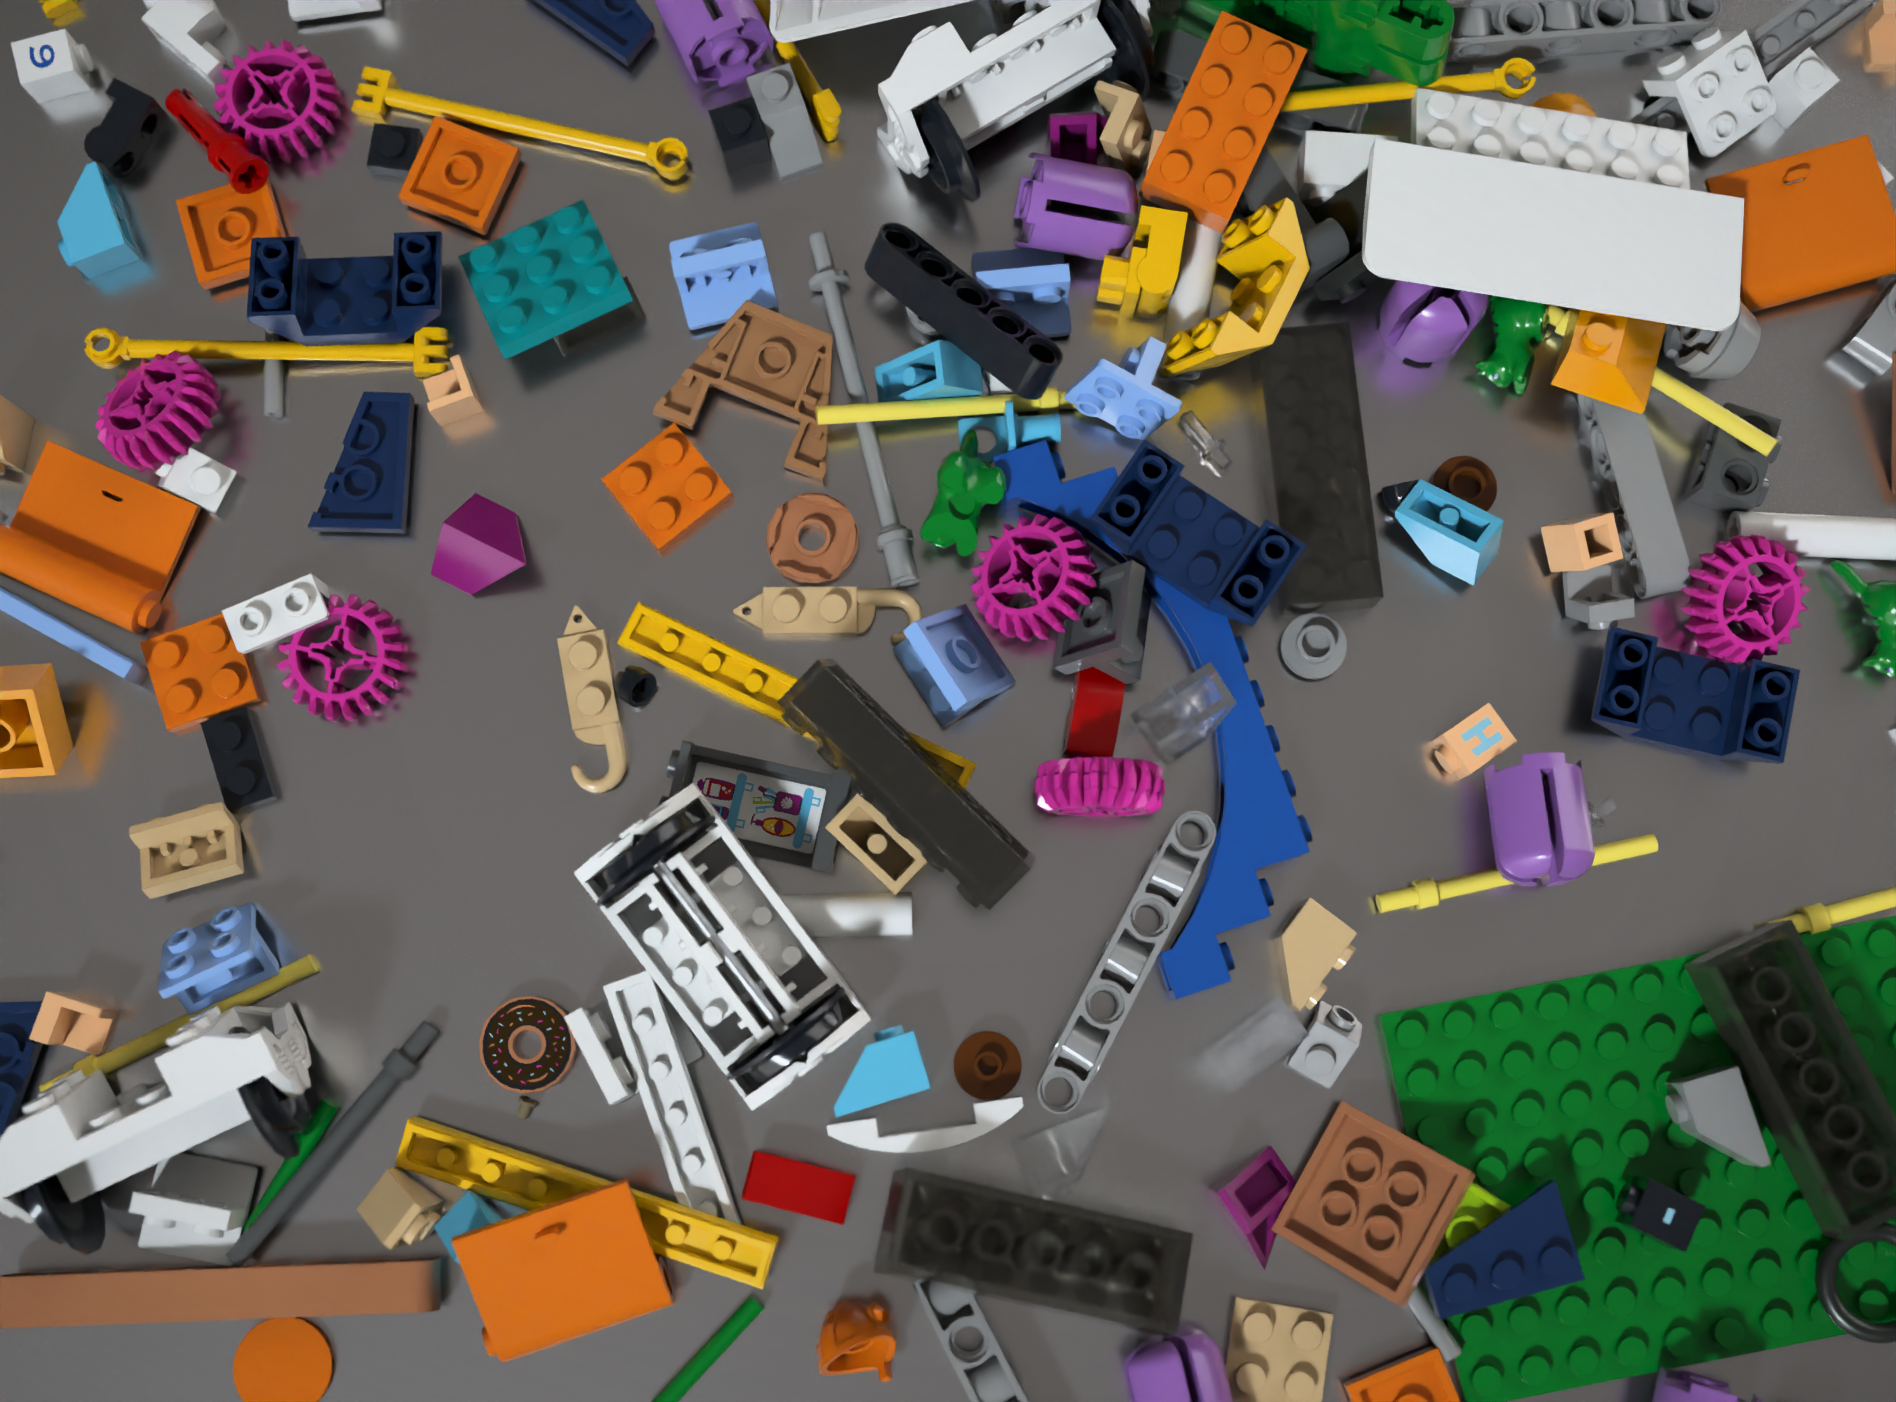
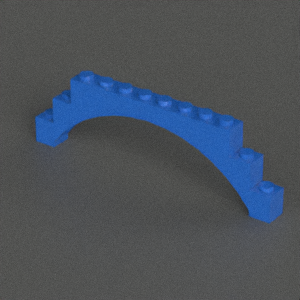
M1046 440L992 457V467L1001 468L1006 476V491L1002 498L1005 511L1019 508L1034 515H1037V513L1045 515L1049 520L1053 517L1062 519L1068 526H1073L1082 534L1081 537L1113 559L1117 564L1131 560L1090 520L1118 478L1115 466L1061 483L1060 480L1066 478L1061 457L1058 452L1050 453ZM1145 569L1144 590L1151 595L1153 601L1170 621L1186 647L1202 682L1215 728L1220 766V796L1216 837L1205 878L1191 912L1169 950L1159 953L1157 957L1171 1000H1176L1232 981L1229 971L1235 969V964L1231 951L1226 942L1219 944L1216 935L1271 916L1268 907L1274 905L1273 896L1266 879L1258 880L1256 871L1310 852L1307 843L1312 842V834L1303 814L1297 816L1291 799L1296 797L1295 785L1287 769L1281 771L1275 754L1280 752L1278 736L1271 724L1265 726L1259 709L1265 706L1263 694L1256 680H1249L1244 666L1245 663L1249 662L1248 652L1240 635L1234 637L1228 621L1232 618L1205 609Z

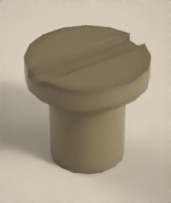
M520 1096L518 1101L521 1104L516 1115L522 1119H527L531 1109L537 1107L538 1102L534 1099L531 1100L530 1097Z

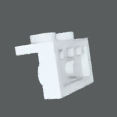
M310 573L224 609L222 613L237 651L246 654L327 620L330 615L326 605L329 604L331 594L328 586Z

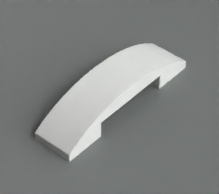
M1022 1096L974 1102L975 1122L884 1136L879 1135L877 1117L830 1123L827 1125L828 1136L841 1142L874 1151L892 1153L932 1151L955 1146L982 1136L1009 1120L1024 1105Z

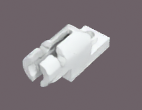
M143 0L149 11L141 19L162 44L211 86L214 87L217 84L227 83L221 76V69H225L223 66L228 61L212 45L225 28L221 14L213 0Z

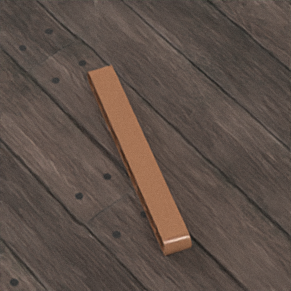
M438 1257L243 1264L241 1267L235 1264L231 1266L209 1265L49 1271L0 1275V1328L400 1314L441 1310V1258Z

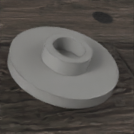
M1309 613L1297 617L1286 627L1281 637L1280 650L1285 664L1292 672L1307 679H1321L1333 674L1342 665L1347 653V640L1340 625L1332 618L1323 614Z

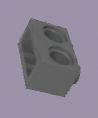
M1727 402L1722 407L1778 440L1774 449L1766 457L1753 448L1744 447L1737 438L1709 422L1686 500L1732 514L1733 511L1748 512L1763 503L1770 484L1769 480L1764 479L1769 463L1772 464L1776 459L1782 445V437L1777 436L1782 420ZM1725 474L1736 479L1739 485V492L1731 490L1726 485L1724 480Z

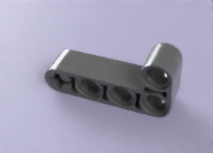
M1264 145L1237 202L1235 211L1240 219L1243 220L1253 215L1261 206L1266 205L1268 207L1286 197L1294 203L1310 266L1298 292L1300 293L1342 265L1349 253V242L1343 228L1333 218H1327L1315 224Z

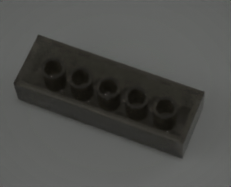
M1349 322L1280 328L1272 345L1249 354L1269 521L1307 545L1277 590L1280 616L1373 608L1384 597L1350 324Z
M833 658L817 660L777 702L785 710L781 715L783 720L801 736L808 732L820 744L816 749L817 753L832 768L838 770L842 766L853 776L855 780L851 783V786L870 804L877 800L890 813L886 817L887 822L901 836L907 839L912 834L925 847L921 852L925 860L940 873L947 869L960 882L956 886L958 892L974 907L977 908L982 903L990 910L1031 869L1036 857Z
M1792 920L1768 923L1683 964L1735 1065L1738 1066L1742 1079L1823 1236L1848 1241L1895 1218L1896 1118Z
M905 1167L893 1171L873 1272L1153 1335L1177 1336L1193 1233Z

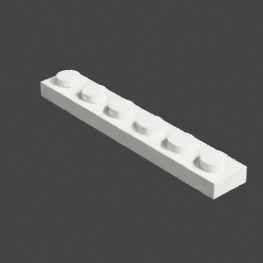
M647 970L604 985V992L678 1204L741 1224L659 986Z

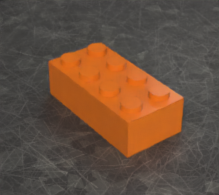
M1221 11L1146 173L1138 196L1168 210L1188 213V219L1223 234L1308 49Z

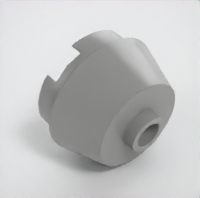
M1740 300L1737 319L1730 328L1724 331H1710L1685 326L1677 327L1671 324L1665 338L1664 355L1673 360L1679 373L1684 377L1728 380L1738 375L1751 361L1759 345L1761 326L1755 316Z

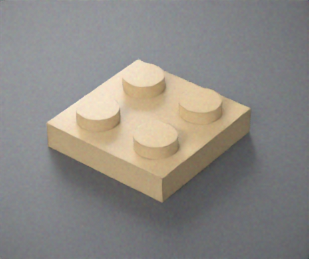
M1233 1295L1224 1357L1233 1401L1322 1402L1334 1314L1328 1311Z

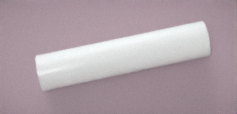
M1188 218L1178 277L1169 301L1163 343L1166 345L1175 333L1197 326L1201 321L1209 318L1218 264L1216 258L1220 252L1222 234ZM1165 351L1160 361L1158 372L1167 357ZM1200 370L1168 376V378L1195 380L1199 378Z
M1733 511L1727 524L1726 542H1728L1730 536H1751L1753 534L1764 536L1767 540L1779 541L1782 545H1785L1786 551H1791L1796 556L1896 561V518Z
M893 892L778 894L810 937L913 935L912 892H898L896 895ZM720 928L717 932L720 933L724 928Z

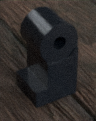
M114 78L105 92L113 104L102 123L91 129L86 135L84 149L88 157L93 162L95 161L109 176L123 177L135 168L168 114L153 97Z

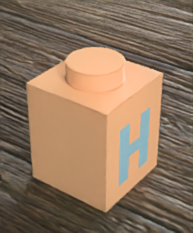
M1613 512L1577 515L1540 527L1550 572L1585 571L1623 559Z
M1487 703L1432 742L1437 747L1435 756L1441 766L1449 774L1455 773L1459 779H1462L1511 747L1517 740L1491 704Z

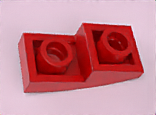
M1095 667L1076 672L1073 704L1067 717L1064 754L1083 758L1094 756L1113 757L1123 705L1125 683Z
M753 1150L741 1199L843 1225L855 1176Z

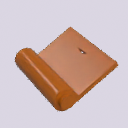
M1868 134L1708 178L1704 182L1708 193L1744 198L1740 300L1751 313L1896 273V215ZM1803 179L1802 181L1795 182L1792 184H1785L1787 182Z
M47 441L11 525H0V575L135 634L141 633L146 628H152L160 617L162 610L160 601L201 506L58 444Z
M627 1178L452 1237L451 1242L485 1325L482 1328L485 1348L489 1356L497 1355L502 1363L675 1305L676 1302L667 1266L661 1256L656 1257Z

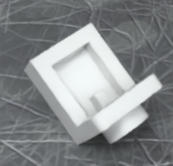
M189 448L188 455L182 453L177 456L173 465L164 462L162 467L154 472V474L160 476L156 487L164 491H170L211 513H216L237 471L192 448Z

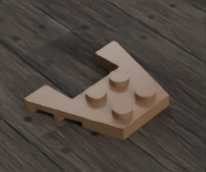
M746 300L708 343V347L695 362L681 374V378L668 393L659 399L654 406L653 415L693 430L709 389L715 387L797 420L800 425L783 467L822 482L826 473L828 424L817 425L816 406L829 405L833 335Z

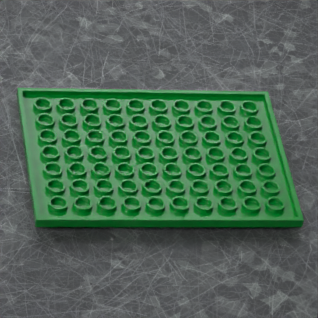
M1896 916L1833 927L1830 930L1811 934V932L1801 933L1775 940L1754 942L1377 1015L1402 1134L1472 1171L1476 1175L1473 1180L1475 1184L1510 1206L1512 1204L1516 1205L1536 1191L1538 1186L1547 1180H1555L1585 1278L1582 1281L1444 1318L1443 1322L1463 1351L1452 1359L1460 1402H1507L1658 1372L1661 1366L1665 1370L1847 1334L1832 1322L1819 1301L1815 1286V1268L1823 1247L1841 1229L1863 1221H1883L1896 1225ZM1719 1066H1738L1771 1165L1764 1167L1744 1165L1682 1131L1680 1125L1675 1124L1668 1113L1665 1097L1669 1095L1665 1082ZM1634 1176L1652 1179L1705 1205L1686 1252L1668 1248L1615 1221L1619 1210L1616 1209L1617 1197L1627 1182L1632 1183ZM1880 1241L1860 1243L1851 1248L1839 1263L1836 1274L1839 1296L1844 1305L1859 1318L1875 1323L1890 1322L1896 1319V1247L1889 1243Z

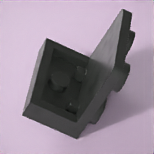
M1368 172L1309 213L1315 224L1327 218L1336 220L1343 228L1349 242V253L1342 265L1313 284L1321 301L1340 299L1342 303L1351 301L1366 291L1367 288L1365 286L1377 277L1382 278L1370 272L1362 260L1363 219Z

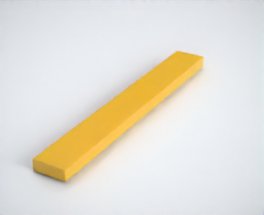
M637 603L617 642L620 647L955 808L977 766L976 763L643 603Z
M417 1116L407 1119L395 1166L528 1211L614 1183ZM631 1188L656 1254L760 1289L765 1287L780 1237Z

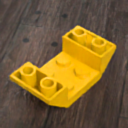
M1286 197L1268 207L1263 205L1253 215L1243 220H1234L1224 231L1221 238L1224 245L1216 261L1241 280L1231 294L1230 299L1233 303L1228 312L1212 319L1206 318L1197 326L1186 331L1180 330L1173 335L1165 348L1167 357L1159 371L1164 376L1168 377L1218 367L1274 343L1310 269L1295 206L1290 199Z

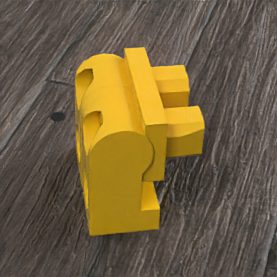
M1141 205L1130 259L1110 255L1104 256L1096 301L1121 305L1119 317L1133 319L1134 312L1146 319L1161 316L1167 310L1178 277L1188 213Z

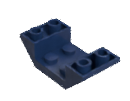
M442 232L394 233L393 256L307 259L299 236L252 238L247 303L248 321L305 346L402 343L441 315Z
M1144 439L1090 520L1126 557L1146 567V570L1205 609L1254 626L1307 545L1268 519L1259 527L1182 477L1181 474L1185 465Z
M1612 626L1608 628L1592 710V721L1623 738L1714 759L1784 763L1800 674L1799 669L1756 659L1749 660L1741 665H1735L1657 647L1658 637Z

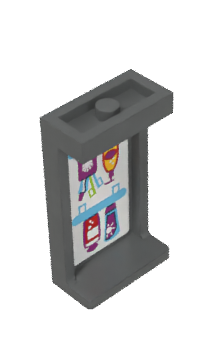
M687 740L682 741L680 751H672L667 769V777L673 778L669 797L662 796L658 807L694 783L751 856L833 874L840 842L825 826L849 802L854 783L852 776L835 772L832 775L706 748L695 745ZM687 811L682 812L693 823L702 820ZM711 825L690 843H696L715 827Z

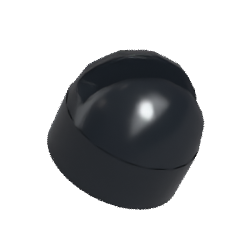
M1419 480L1381 488L1384 502L1392 513L1395 514L1396 509Z
M631 665L626 667L624 672L620 671L615 676L614 688L623 701L632 707H640L650 700L655 692L657 682L655 676L644 668Z

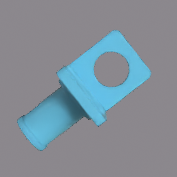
M1012 400L1005 401L1004 416L965 418L958 421L960 446L968 430L975 431L984 428L990 430L995 435L996 444L992 450L986 453L977 452V458L984 460L988 464L992 463L993 456L1018 449L1019 445L1034 444L1046 440L1047 443H1061L1059 413L1017 417V412H1013Z

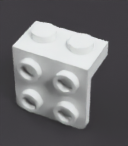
M1718 27L1703 30L1692 38V45L1682 52L1671 54L1659 61L1656 65L1657 70L1642 80L1649 96L1677 97L1699 151L1705 157L1717 156L1773 115L1777 108V103L1747 30H1719Z

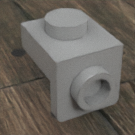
M1604 564L1585 571L1563 572L1565 614L1567 617L1587 623L1589 629L1595 630L1608 629L1611 626L1617 627V620L1635 617L1634 598L1612 591L1611 567Z
M1320 1001L1315 1009L1313 1021L1290 1053L1287 1065L1330 1089L1360 1045L1362 1024L1346 1008L1338 1005L1331 1006L1324 1001Z

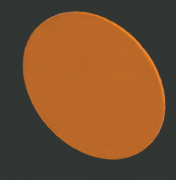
M295 1317L271 1318L255 1326L242 1339L233 1362L235 1387L244 1402H318L324 1395L332 1375V1355L324 1336L312 1324Z

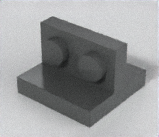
M1130 560L1090 575L1096 580L1095 583L1097 587L1086 590L1084 593L1090 598L1091 605L1080 604L1076 611L1079 614L1080 621H1074L1070 618L1064 621L1065 633H1058L1054 669L1069 675L1095 667L1125 684L1140 681L1151 595L1143 591L1146 567Z

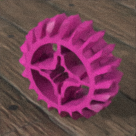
M266 39L264 48L261 51H257L254 46L248 44L249 55L244 59L232 54V61L236 65L233 70L221 69V76L227 83L214 85L215 93L220 98L213 103L215 111L220 116L218 119L219 123L227 132L240 135L246 141L249 152L252 155H261L265 162L272 164L279 154L283 162L290 164L292 154L297 151L301 157L308 159L306 147L313 143L316 147L323 148V141L319 136L322 133L334 134V126L329 120L341 118L340 110L336 103L342 100L341 93L335 86L337 81L331 70L326 68L327 65L320 56H317V54L312 55L310 50L302 44L295 49L291 42L284 39L277 49L272 41ZM255 90L254 98L248 104V101ZM310 92L308 104L301 114V107L303 103L308 99L306 94ZM271 94L277 101L282 99L288 109H285L279 102L274 104L268 95Z
M173 351L166 357L156 354L152 361L144 358L138 368L134 370L129 368L128 375L122 380H116L117 386L115 389L105 394L107 403L99 407L97 412L101 417L97 420L95 427L99 431L97 438L119 463H124L129 468L134 467L140 472L148 468L157 471L164 462L173 465L177 456L182 453L188 455L189 448L195 442H202L200 439L202 433L213 427L210 419L219 413L216 404L221 399V395L217 391L218 384L213 380V376L196 359H192L187 354L180 355L178 352Z
M1037 513L1034 520L1031 521L1028 517L1019 516L1017 528L1003 523L1004 534L1000 538L988 535L992 545L989 551H977L979 558L983 561V565L971 569L973 576L979 580L970 587L973 594L979 598L975 603L977 609L985 615L986 622L995 629H1000V632L1009 638L1017 636L1022 641L1031 642L1034 635H1036L1041 640H1048L1051 628L1058 633H1065L1064 621L1068 618L1080 621L1076 609L1080 604L1091 605L1090 598L1084 593L1086 590L1097 587L1096 580L1090 576L1091 573L1098 569L1096 562L1090 557L1093 553L1090 545L1085 540H1082V534L1073 526H1068L1062 519L1056 517L1049 520L1045 515ZM1042 548H1055L1049 553L1046 550H1044L1035 555L1030 554L1031 552ZM1030 601L1038 603L1028 608H1011L1018 603L1022 605Z
M1753 534L1751 536H1730L1728 542L1720 541L1713 543V554L1707 552L1699 554L1702 567L1700 569L1687 570L1694 578L1692 586L1682 588L1685 594L1690 596V602L1680 607L1686 614L1692 615L1684 626L1689 631L1696 633L1693 639L1694 642L1699 646L1705 647L1710 655L1718 658L1725 657V660L1734 663L1752 659L1761 661L1763 655H1778V644L1792 643L1789 631L1791 628L1803 627L1797 620L1799 612L1809 609L1801 602V597L1811 590L1805 584L1800 583L1807 571L1795 565L1798 556L1794 555L1791 551H1786L1785 545H1782L1779 541L1767 540L1764 536ZM1755 563L1761 569L1763 575L1757 578L1756 574L1750 573L1748 565ZM1735 621V623L1741 624L1743 631L1733 634L1727 624Z
M337 594L331 595L327 608L330 616L327 620L289 635L293 637L291 643L284 642L277 645L280 652L289 655L288 659L277 663L278 670L284 673H291L282 681V685L288 690H296L292 697L295 703L298 705L308 703L307 711L310 714L318 716L324 711L325 718L334 722L337 721L342 712L345 719L351 722L356 721L358 707H360L364 714L368 716L374 715L375 708L372 701L375 699L384 705L390 704L391 700L384 691L388 686L394 690L402 688V683L393 678L395 672H407L408 665L396 660V658L407 654L409 649L404 643L396 642L404 634L403 629L398 625L390 626L394 618L393 615L387 610L378 613L379 605L375 601L368 600L362 605L360 597L350 594L344 604L340 596ZM359 624L368 626L376 639L378 655H371L361 649L362 636L358 634ZM335 626L333 635L329 640L323 643H316L323 633ZM343 650H347L359 659L350 658L347 663L342 661L343 666L327 656L337 658L340 652L344 654ZM310 660L324 665V680L329 682L327 693L322 692L315 684L310 671ZM372 672L363 684L351 690L353 681L359 674Z
M1095 756L1089 758H1062L1061 760H1050L1038 766L1037 778L1034 780V795L1037 796V807L1048 814L1086 817L1147 815L1161 809L1163 795H1165V780H1163L1162 768L1152 761H1144L1143 759Z

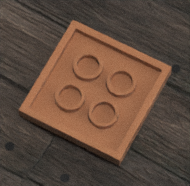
M1341 1101L1271 1230L1404 1309L1476 1175L1452 1160Z

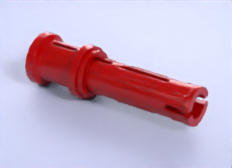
M179 88L170 92L165 101L166 109L207 150L210 164L219 172H225L228 175L232 188L240 194H251L262 188L269 177V166L264 159L258 155H252L248 150L246 141L240 135L227 132L188 89L183 88L182 93Z

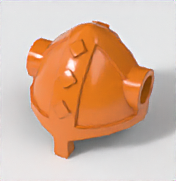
M855 1300L837 1302L832 1307L833 1309L825 1316L816 1345L819 1373L821 1375H839L878 1370L880 1381L888 1382L892 1379L890 1363L896 1349V1339L893 1332L888 1328L890 1324L888 1310L878 1301H873L869 1305Z

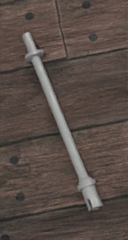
M825 232L814 233L809 236L818 274L809 279V287L813 291L823 292L851 404L869 403L840 289L841 286L850 280L849 274L844 269H835L827 234ZM858 422L856 426L882 524V529L879 532L880 536L876 538L878 549L884 551L891 578V587L903 588L921 581L910 542L914 540L912 530L906 529V526L900 523L875 422Z

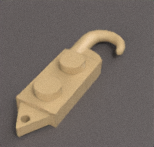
M763 587V593L733 610L736 616L762 630L764 637L858 636L865 633L871 627L875 618L876 607L903 608L909 617L907 627L914 621L923 618L922 609L917 599L907 591L896 588ZM745 609H750L751 613L749 615L743 614ZM902 631L892 635L890 640L892 643H900L907 637Z
M574 606L563 637L557 638L572 730L578 739L587 744L606 746L609 769L605 776L600 779L588 778L577 764L571 767L574 780L581 788L589 792L602 793L613 789L620 783L626 772L627 756L621 727L622 721L617 693L614 688L615 681L606 632L603 629L598 630L578 606ZM578 616H581L582 621L580 623H575V619Z

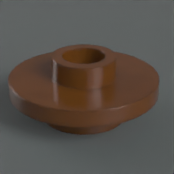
M1457 456L1446 460L1436 470L1431 481L1432 485L1486 512L1493 505L1497 495V482L1492 470L1484 462L1471 456Z
M984 1031L971 1035L962 1042L955 1054V1077L961 1088L977 1099L994 1100L1005 1096L1016 1086L1021 1075L1022 1063L1018 1049L1010 1039L997 1032Z

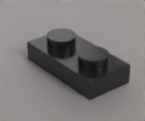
M245 707L201 722L224 803L230 813L235 814L279 799L252 710Z

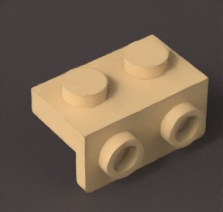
M1098 80L1094 91L1104 116L1108 118L1100 136V142L1111 168L1124 170L1132 176L1137 166L1142 167L1150 151L1151 143L1149 138L1152 134V128L1140 94H1138V91L1133 86L1122 81H1113L1112 84Z
M222 802L203 804L192 810L167 817L152 818L145 823L129 827V838L140 850L142 891L149 899L244 873L240 825Z

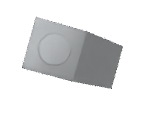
M790 63L746 77L749 96L753 98L767 137L769 151L780 180L783 181L823 167L808 112Z
M1719 1066L1665 1082L1669 1095L1665 1097L1668 1113L1673 1122L1680 1125L1682 1131L1744 1165L1758 1167L1771 1165L1738 1066Z

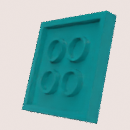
M584 200L564 207L557 212L458 256L496 344L505 360L633 301Z

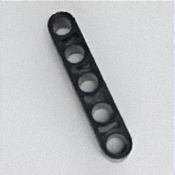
M889 222L883 224L864 266L866 273L871 279L1015 394L1030 400L1041 398L1063 360V353L1060 348L914 231L899 223Z

